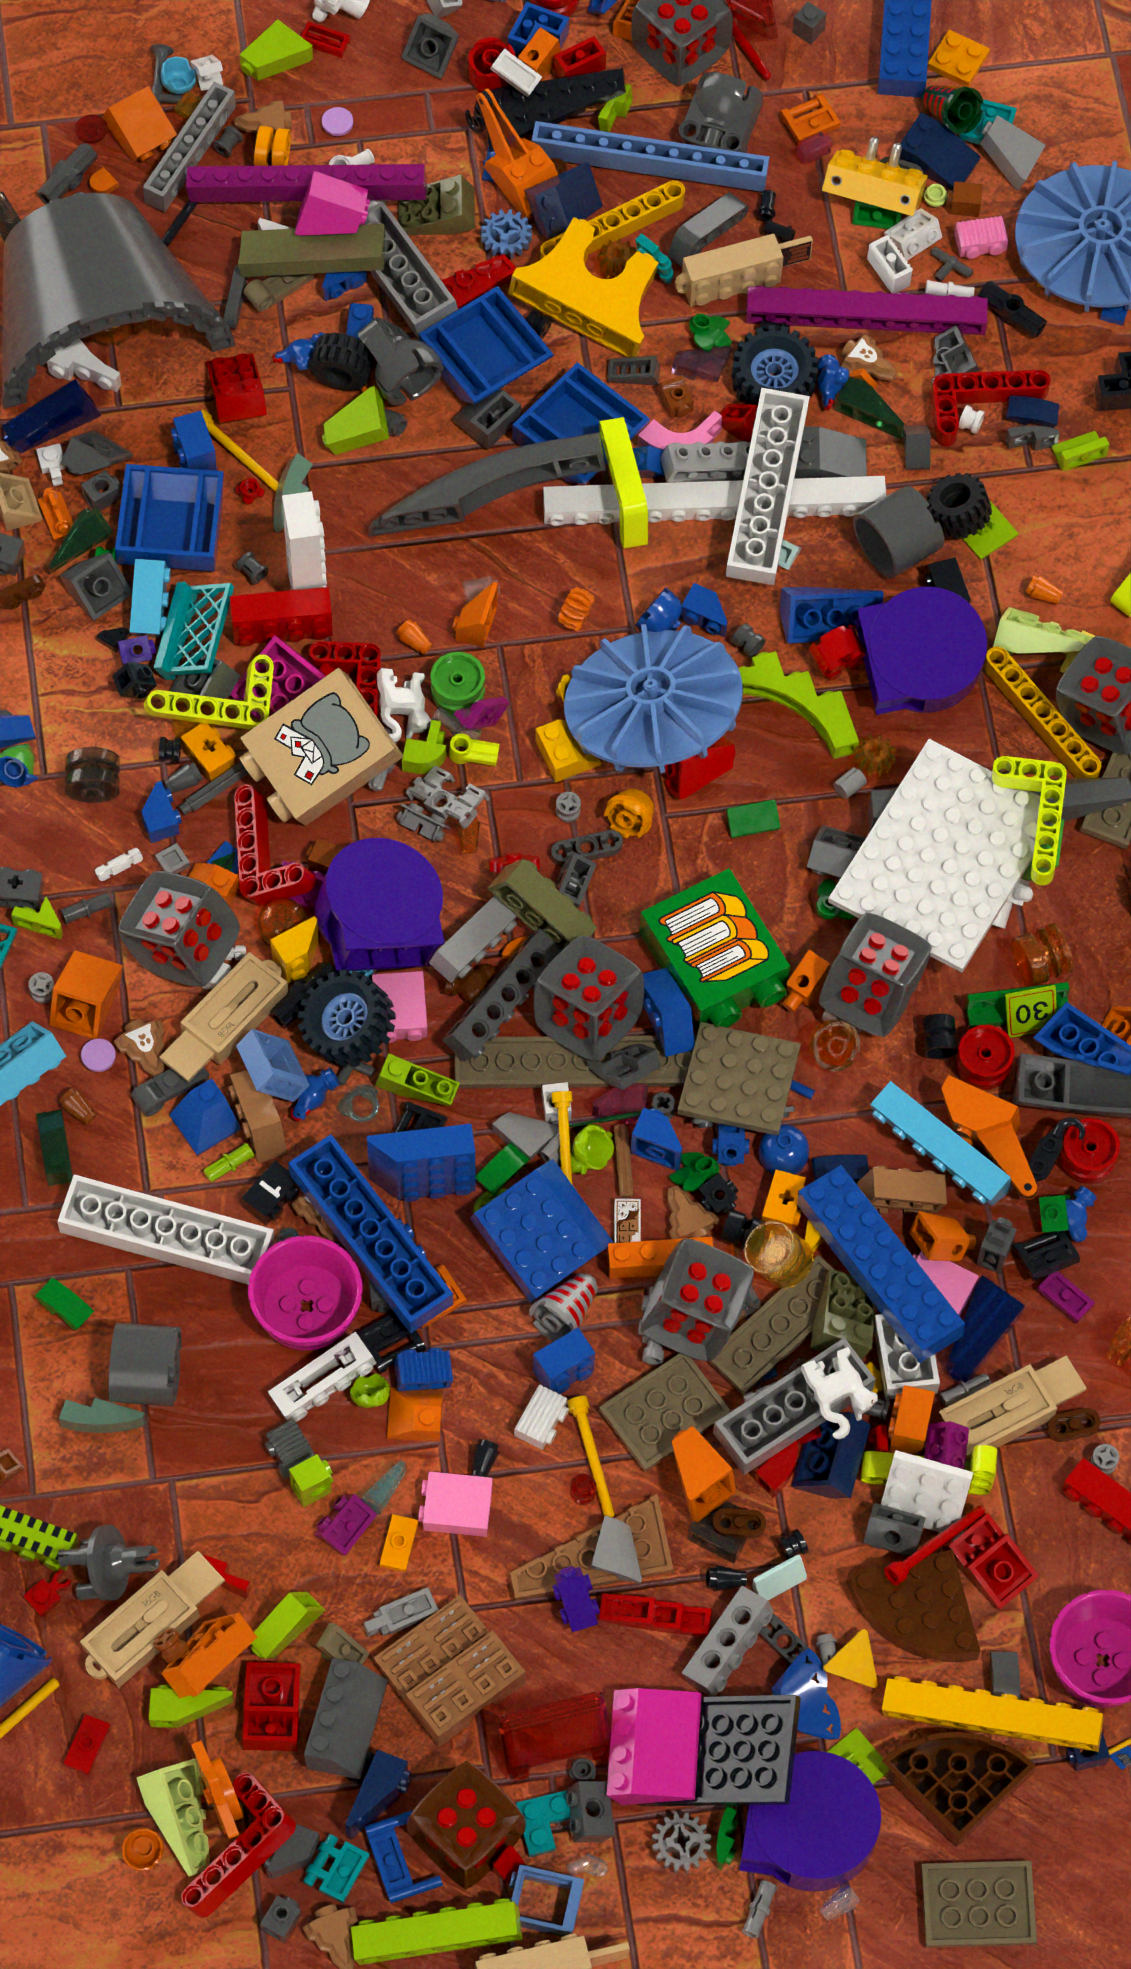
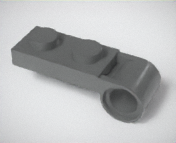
M203 1067L188 1083L175 1071L169 1069L139 1085L131 1093V1097L144 1115L149 1117L160 1111L165 1102L204 1083L209 1079L210 1075Z

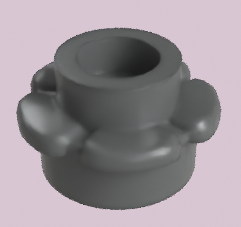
M585 1758L574 1760L572 1768L569 1770L571 1779L576 1780V1783L578 1781H592L596 1776L594 1763ZM581 1769L585 1770L584 1774L580 1773Z

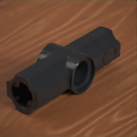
M987 281L978 293L980 298H988L987 305L1000 314L1001 320L1004 323L1017 326L1033 339L1042 333L1047 324L1044 318L1024 305V301L1019 295L1009 294L992 281Z
M324 961L305 979L297 980L289 989L288 995L270 1011V1015L280 1027L286 1029L298 1018V1011L305 1010L300 1005L302 999L308 1000L311 996L307 993V990L310 987L315 990L319 986L316 981L320 978L327 981L329 979L328 973L334 971L339 976L335 968L329 962Z

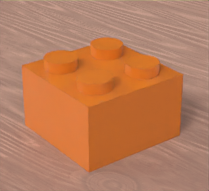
M904 1385L902 1394L896 1393L887 1434L888 1442H891L889 1451L895 1452L897 1450L921 1456L934 1400V1391Z

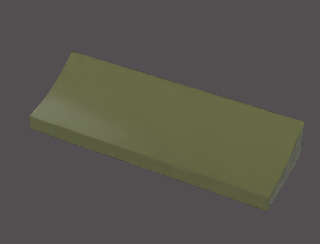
M384 224L359 225L357 233L299 236L294 234L296 228L241 232V247L238 260L241 277L384 270Z

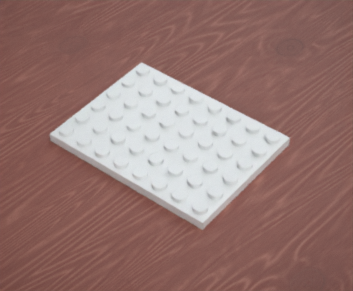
M928 739L829 896L828 902L857 918H860L865 913H872L905 927L931 944V957L963 973L1033 859L1040 796L1027 790L997 786L992 780V771ZM1050 821L1043 822V824L1046 826L1054 825V823Z

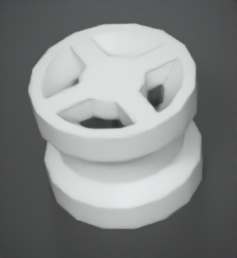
M966 405L959 421V428H967L971 430V433L977 434L983 422L985 412L981 410L974 411L971 406Z

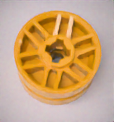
M260 125L256 138L254 166H270L271 161L272 166L288 165L291 130L278 128L274 136L273 127Z

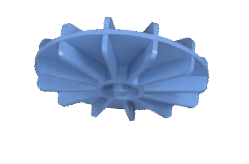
M1114 160L1112 166L1089 165L1078 167L1077 163L1073 162L1070 163L1069 169L1061 171L1044 181H1037L1034 189L1023 202L1016 220L1015 242L1022 268H1025L1045 288V295L1050 297L1054 294L1067 301L1085 305L1084 311L1089 312L1090 306H1124L1126 310L1131 309V171L1117 167L1118 161Z
M642 624L641 633L632 634L611 643L606 638L600 641L601 649L592 654L581 666L575 665L572 668V679L565 693L564 712L568 728L585 754H592L604 761L613 763L615 770L620 772L626 766H659L660 773H666L665 765L685 760L696 754L702 759L707 757V748L719 740L726 731L734 730L736 727L735 719L742 704L743 684L736 663L726 652L725 646L721 642L714 643L709 639L693 634L691 627L684 625L680 631L664 630L661 632H650L647 629V625Z

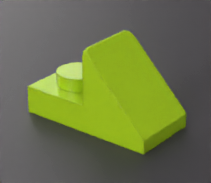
M45 897L39 913L29 907H14L11 914L14 926L62 939L61 924L47 897Z

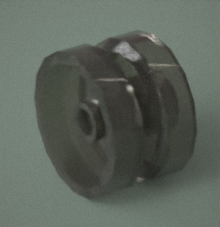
M84 747L75 749L67 754L65 757V772L67 774L65 777V794L80 802L101 803L110 801L119 795V755L111 750L99 747Z

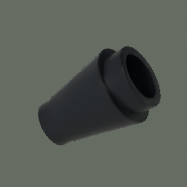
M479 1439L478 1444L474 1445L470 1476L487 1477L500 1453L498 1451V1444Z
M719 1565L708 1567L706 1570L707 1589H713L714 1592L746 1586V1571Z

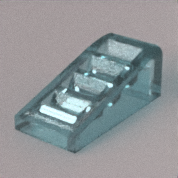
M400 1460L361 1497V1500L378 1515L383 1512L406 1473L405 1462Z

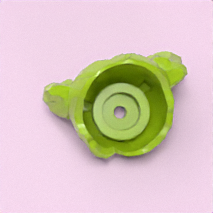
M586 1125L573 1141L571 1152L572 1173L580 1172L581 1175H585L588 1169H603L614 1152V1144L610 1139L613 1134L609 1131L606 1132L600 1125Z

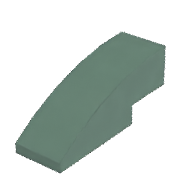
M298 453L288 461L277 486L273 512L274 531L277 533L284 529L282 495L303 493L309 490L308 487L302 484V481L313 464Z
M94 1398L91 1407L65 1400L59 1416V1422L62 1428L75 1431L113 1433L143 1427L146 1424V1417L144 1412Z

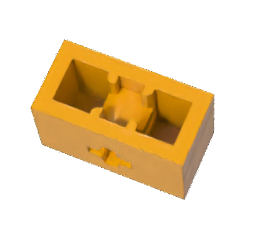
M201 723L181 736L182 749L206 779L211 782L235 765L234 758L236 754L230 745L227 744L225 746L223 744L221 735L214 726L210 727L208 724Z
M775 1170L762 1214V1220L767 1222L766 1227L791 1233L793 1225H799L802 1211L798 1210V1191L804 1188L805 1177ZM784 1199L789 1200L787 1205L782 1204Z

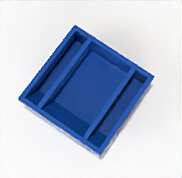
M498 286L419 333V341L425 342L432 347L442 359L444 368L441 371V377L460 400L474 405L553 357L551 350Z
M577 362L513 424L512 439L519 445L525 446L549 440L600 433L599 421L624 417L631 440L650 422V418ZM604 451V458H605V465H606V464H607V459H606V455H605V451ZM597 472L561 478L566 482L586 484Z
M126 464L115 545L117 564L135 565V559L165 561L168 568L215 571L223 506L224 471Z
M472 1124L367 1136L369 1180L397 1200L413 1202L422 1197L438 1199L446 1194L463 1196L470 1194L471 1191H475V1146Z
M554 1159L528 1174L470 1217L472 1223L530 1303L607 1249L608 1243H614Z

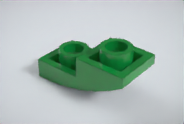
M509 1143L475 1176V1180L495 1196L510 1179H513L529 1162V1159Z
M51 1278L34 1296L52 1315L57 1313L74 1331L94 1312L79 1296L54 1278Z
M728 1806L720 1823L716 1844L717 1869L721 1871L725 1863L731 1864L737 1850L733 1849L735 1840L728 1837L727 1834L733 1835L739 1821L735 1820L737 1811Z

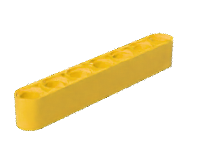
M669 181L589 220L588 222L595 228L589 254L679 211L684 206V185L679 181ZM564 233L542 244L540 260L555 248Z
M999 646L990 648L987 651L984 663L986 674L1075 778H1098L1101 769L1099 758L1064 717L1061 716L1010 654ZM992 660H998L1001 663L995 664L992 662ZM1007 678H1014L1016 681L1010 682ZM1022 696H1029L1032 699L1026 700ZM1037 714H1045L1047 717L1041 718ZM1053 732H1060L1062 736H1056ZM1075 750L1078 754H1071L1068 751ZM1084 768H1090L1094 772H1086Z

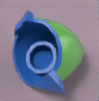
M30 745L11 746L0 753V781L5 785L18 788L39 779L33 775L34 755Z

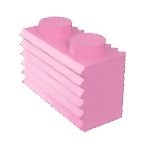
M1002 216L967 220L966 222H957L955 225L954 237L959 257L973 259L981 254L999 255L1007 250L1008 238Z

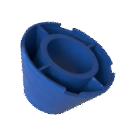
M0 1624V1708L52 1662L51 1656L48 1659L45 1657L47 1651L3 1624Z

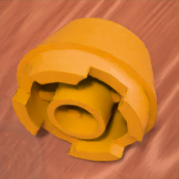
M627 789L608 801L604 816H608L612 824L610 829L619 832L623 838H628L629 835L640 838L651 828L654 804L644 792L638 789Z

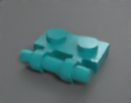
M641 233L635 239L636 251L653 256L655 261L659 262L656 274L659 273L660 279L664 283H671L674 277L671 260L660 252L659 247Z
M329 1834L325 1842H321L317 1849L319 1853L313 1864L308 1865L303 1883L308 1887H312L316 1879L322 1880L323 1883L319 1888V1892L344 1904L370 1854L346 1841L341 1850L334 1848L338 1838ZM328 1857L335 1859L329 1872L322 1869Z

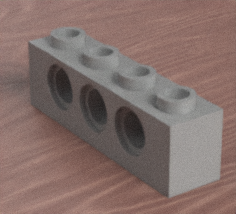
M741 1586L683 1670L682 1675L688 1684L710 1697L716 1696L718 1692L725 1688L727 1678L733 1670L740 1666L742 1657L747 1649L755 1644L758 1633L772 1619L774 1610L767 1599ZM750 1618L746 1624H740L743 1619ZM735 1640L731 1646H725L728 1641ZM720 1662L716 1668H710L713 1663Z

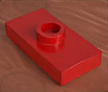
M85 1714L63 1765L89 1776L111 1725Z

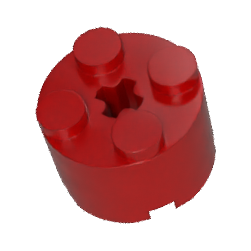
M483 38L477 41L472 50L470 49L468 75L478 92H482L485 89L512 86L490 70L504 49L515 56L512 46L501 42L499 38Z
M843 625L827 632L820 637L822 642L816 646L813 643L809 647L811 656L823 676L827 677L829 681L838 678L842 674L841 671L848 667L850 670H853L862 665L863 661L861 658L865 656L866 652L851 625H848V629Z

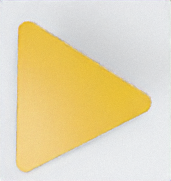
M861 1629L823 1666V1670L865 1686L876 1688L878 1682L868 1631Z

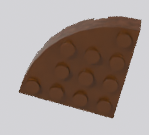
M953 1549L930 1554L911 1568L907 1579L897 1586L892 1584L885 1575L884 1569L889 1564L848 1573L847 1585L856 1606L871 1623L876 1632L894 1646L912 1655L925 1659L928 1657L942 1660V1662L958 1663L978 1660L980 1647Z
M947 1732L932 1734L897 1748L881 1761L879 1770L957 1847L1033 1774L1036 1765L1020 1751L1007 1744L1004 1745L991 1740L990 1737L965 1732Z

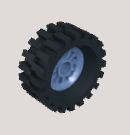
M775 325L768 326L767 332H764L762 327L756 329L755 336L751 332L745 336V342L742 340L739 342L733 358L732 387L734 391H737L736 397L738 400L742 401L745 399V404L758 406L761 388L812 397L816 385L818 358L815 357L816 351L814 347H809V340L806 337L800 340V332L796 330L792 334L787 333L788 327L781 326V331H775Z
M340 970V976L334 971L328 973L329 979L327 981L323 978L318 979L316 983L319 986L315 990L312 987L307 990V993L311 995L309 999L303 998L300 1005L305 1008L304 1011H298V1018L304 1022L298 1024L299 1031L304 1034L302 1038L313 1050L334 1065L337 1063L341 1067H347L349 1063L356 1067L360 1066V1059L368 1063L372 1060L370 1054L374 1052L379 1055L383 1051L379 1047L382 1042L388 1045L391 1040L387 1036V1032H394L395 1025L390 1022V1020L396 1019L395 1012L390 1009L394 1005L385 991L367 976L352 970V973L347 970Z

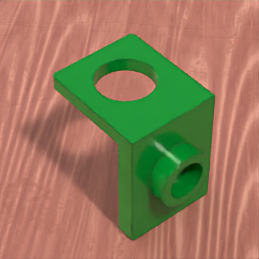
M1070 1195L1039 1198L1042 1232L1069 1230L1066 1199H1070Z

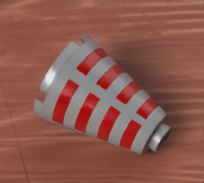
M579 1273L536 1301L529 1309L530 1318L534 1314L536 1319L533 1322L535 1327L552 1341H556L580 1327L598 1291L596 1280L589 1274Z

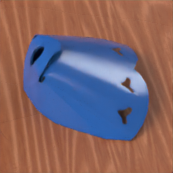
M809 1648L800 1653L772 1687V1694L797 1695L801 1698L798 1733L828 1740L839 1739L841 1721L835 1701L826 1693L828 1679L826 1672L823 1670V1665L818 1656ZM806 1656H808V1660L811 1661L812 1664L805 1663ZM815 1673H817L816 1678L818 1679L819 1684L812 1680V1678L815 1676ZM825 1704L827 1705V1711L830 1712V1715L822 1712L824 1710ZM831 1724H833V1727L831 1729L833 1731V1734H831L830 1731L826 1730L830 1727Z

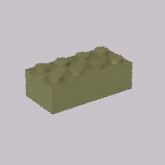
M522 859L505 866L487 888L533 932L541 929L562 950L579 936L590 937L597 928L592 923V918L585 912H580L574 906L573 900L567 895H562L556 889L554 882L549 878L543 877L531 861Z

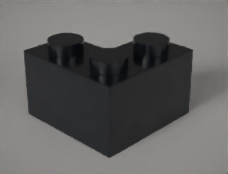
M1131 352L1118 353L1115 364L1116 374L1098 375L1095 387L1098 411L1131 408Z

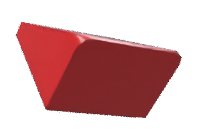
M508 1845L493 1863V1873L507 1884L511 1881L512 1873H518L519 1865H525L523 1859L513 1846Z

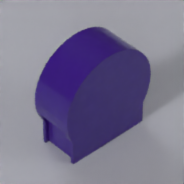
M917 587L899 593L887 603L857 609L858 619L855 621L858 637L866 649L863 660L876 715L905 709L919 713L938 712L958 704L972 691L978 681L985 660L987 637L980 616L961 596L938 587Z
M367 838L351 843L335 856L318 890L315 900V916L323 937L331 946L336 972H340V970L358 971L432 966L429 963L436 953L439 945L445 943L439 918L443 904L442 885L434 867L421 853L396 840Z
M807 1751L795 1754L789 1805H748L739 1871L773 1876L789 1887L812 1892L831 1890L852 1880L868 1863L881 1825L879 1798L869 1778L855 1764L833 1753Z

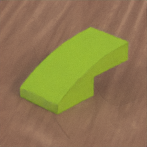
M626 84L625 94L607 101L598 116L600 131L610 132L617 116L626 118L633 102L631 85Z

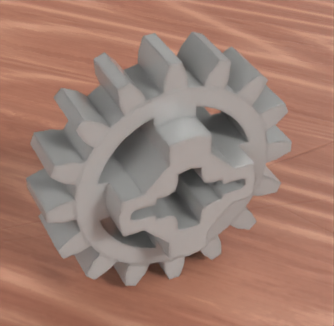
M676 1812L674 1813L673 1820H670L667 1816L664 1817V1826L656 1825V1830L660 1834L652 1835V1840L658 1842L652 1845V1851L659 1852L656 1856L657 1862L665 1860V1869L672 1865L674 1866V1873H678L680 1867L684 1868L685 1873H689L691 1865L695 1869L699 1868L698 1860L706 1862L707 1856L704 1852H710L711 1845L705 1842L711 1840V1835L704 1834L707 1829L706 1824L698 1826L699 1817L696 1816L691 1821L689 1820V1813L686 1812L683 1818H679ZM684 1826L692 1829L694 1832H689L684 1828ZM673 1828V1834L671 1835V1837H667L665 1840H663L665 1834ZM679 1834L683 1842H686L684 1852L680 1844L677 1843ZM700 1846L697 1853L690 1858L691 1850ZM668 1853L674 1854V1855L677 1856L679 1859H675V1858L671 1857Z

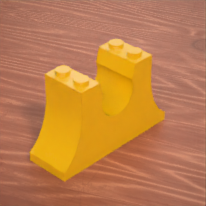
M574 217L559 243L548 255L534 264L515 269L511 278L508 295L626 358L638 357L644 339L639 323V305L654 280L659 262L655 261V258L650 254H642L637 251L626 262L625 269L617 277L600 279L593 276L587 270L584 263L587 261L595 228L584 219L579 220Z

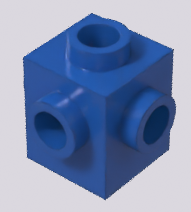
M718 1124V1138H713L712 1153L717 1154L718 1163H723L726 1166L744 1164V1154H749V1139H745L743 1128Z

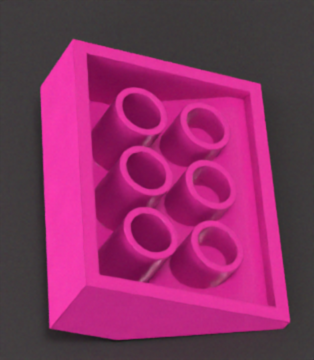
M275 635L260 653V655L269 656L274 665L269 717L326 677L312 663ZM255 663L256 671L266 673V667L263 663ZM247 671L230 694L237 701H244ZM253 687V694L258 698H262L264 696L263 690L259 687ZM251 711V713H253L257 718L261 720V716L258 712Z
M643 1688L614 1690L607 1796L620 1805L695 1800L701 1710L700 1692Z

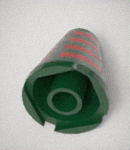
M929 86L922 93L921 103L923 107L954 133L961 134L962 132L968 133L972 131L982 118L983 110H981V104H984V101L979 91L966 86Z

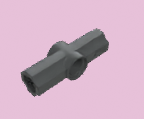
M81 143L66 161L62 159L55 165L52 176L37 191L38 197L44 204H48L52 199H61L69 189L74 190L79 186L85 171L98 158L93 148L87 143Z

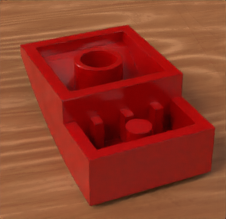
M989 1513L982 1515L942 1546L945 1551L953 1549L959 1569L998 1610L1003 1608L1039 1577L1011 1537L1002 1532Z
M246 1663L243 1750L297 1751L301 1663Z

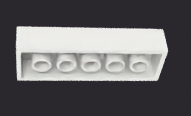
M312 491L282 495L287 569L291 590L326 587L323 524L320 521L319 501L313 500Z

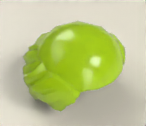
M377 1373L369 1377L359 1376L350 1389V1397L359 1407L366 1409L374 1408L385 1404L388 1400L390 1386L388 1381Z

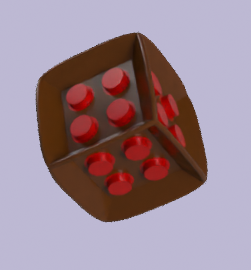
M465 1761L449 1772L419 1802L407 1819V1830L421 1850L454 1882L467 1890L493 1869V1863L508 1845L515 1846L526 1830V1818L515 1803L485 1773L472 1763Z

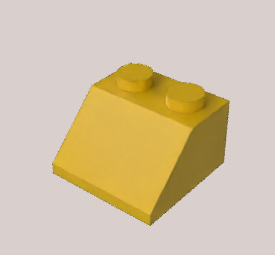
M556 720L536 728L535 742L555 783L601 765L598 757L592 754H585L581 750V746L571 734L566 720Z
M315 916L270 939L272 961L281 967L282 977L288 984L305 978L310 972L319 942L318 923Z

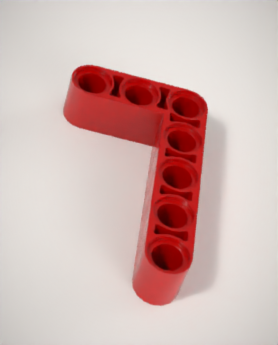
M1044 370L946 373L937 375L933 380L931 392L934 431L937 443L948 447L956 442L959 428L957 404L1007 402L1010 395L1045 399L1050 387V375Z
M316 641L309 649L310 663L319 669L325 662L335 669L340 668L345 673L357 674L356 687L360 690L361 695L366 701L372 702L369 706L378 718L380 692L377 687V672L381 669L380 648L372 643ZM317 655H325L324 658H316ZM342 656H349L350 658L344 660V659H341L340 657H342ZM374 657L375 659L368 661L365 658ZM366 679L374 680L371 683L364 682Z
M249 785L239 787L235 793L234 802L241 894L254 904L263 906L310 892L316 885V876L301 864L293 863L271 870L266 798Z
M247 1772L239 1774L234 1779L233 1788L235 1794L257 1819L185 1888L181 1896L183 1905L201 1918L211 1915L293 1835L296 1829V1823L289 1813L260 1781Z

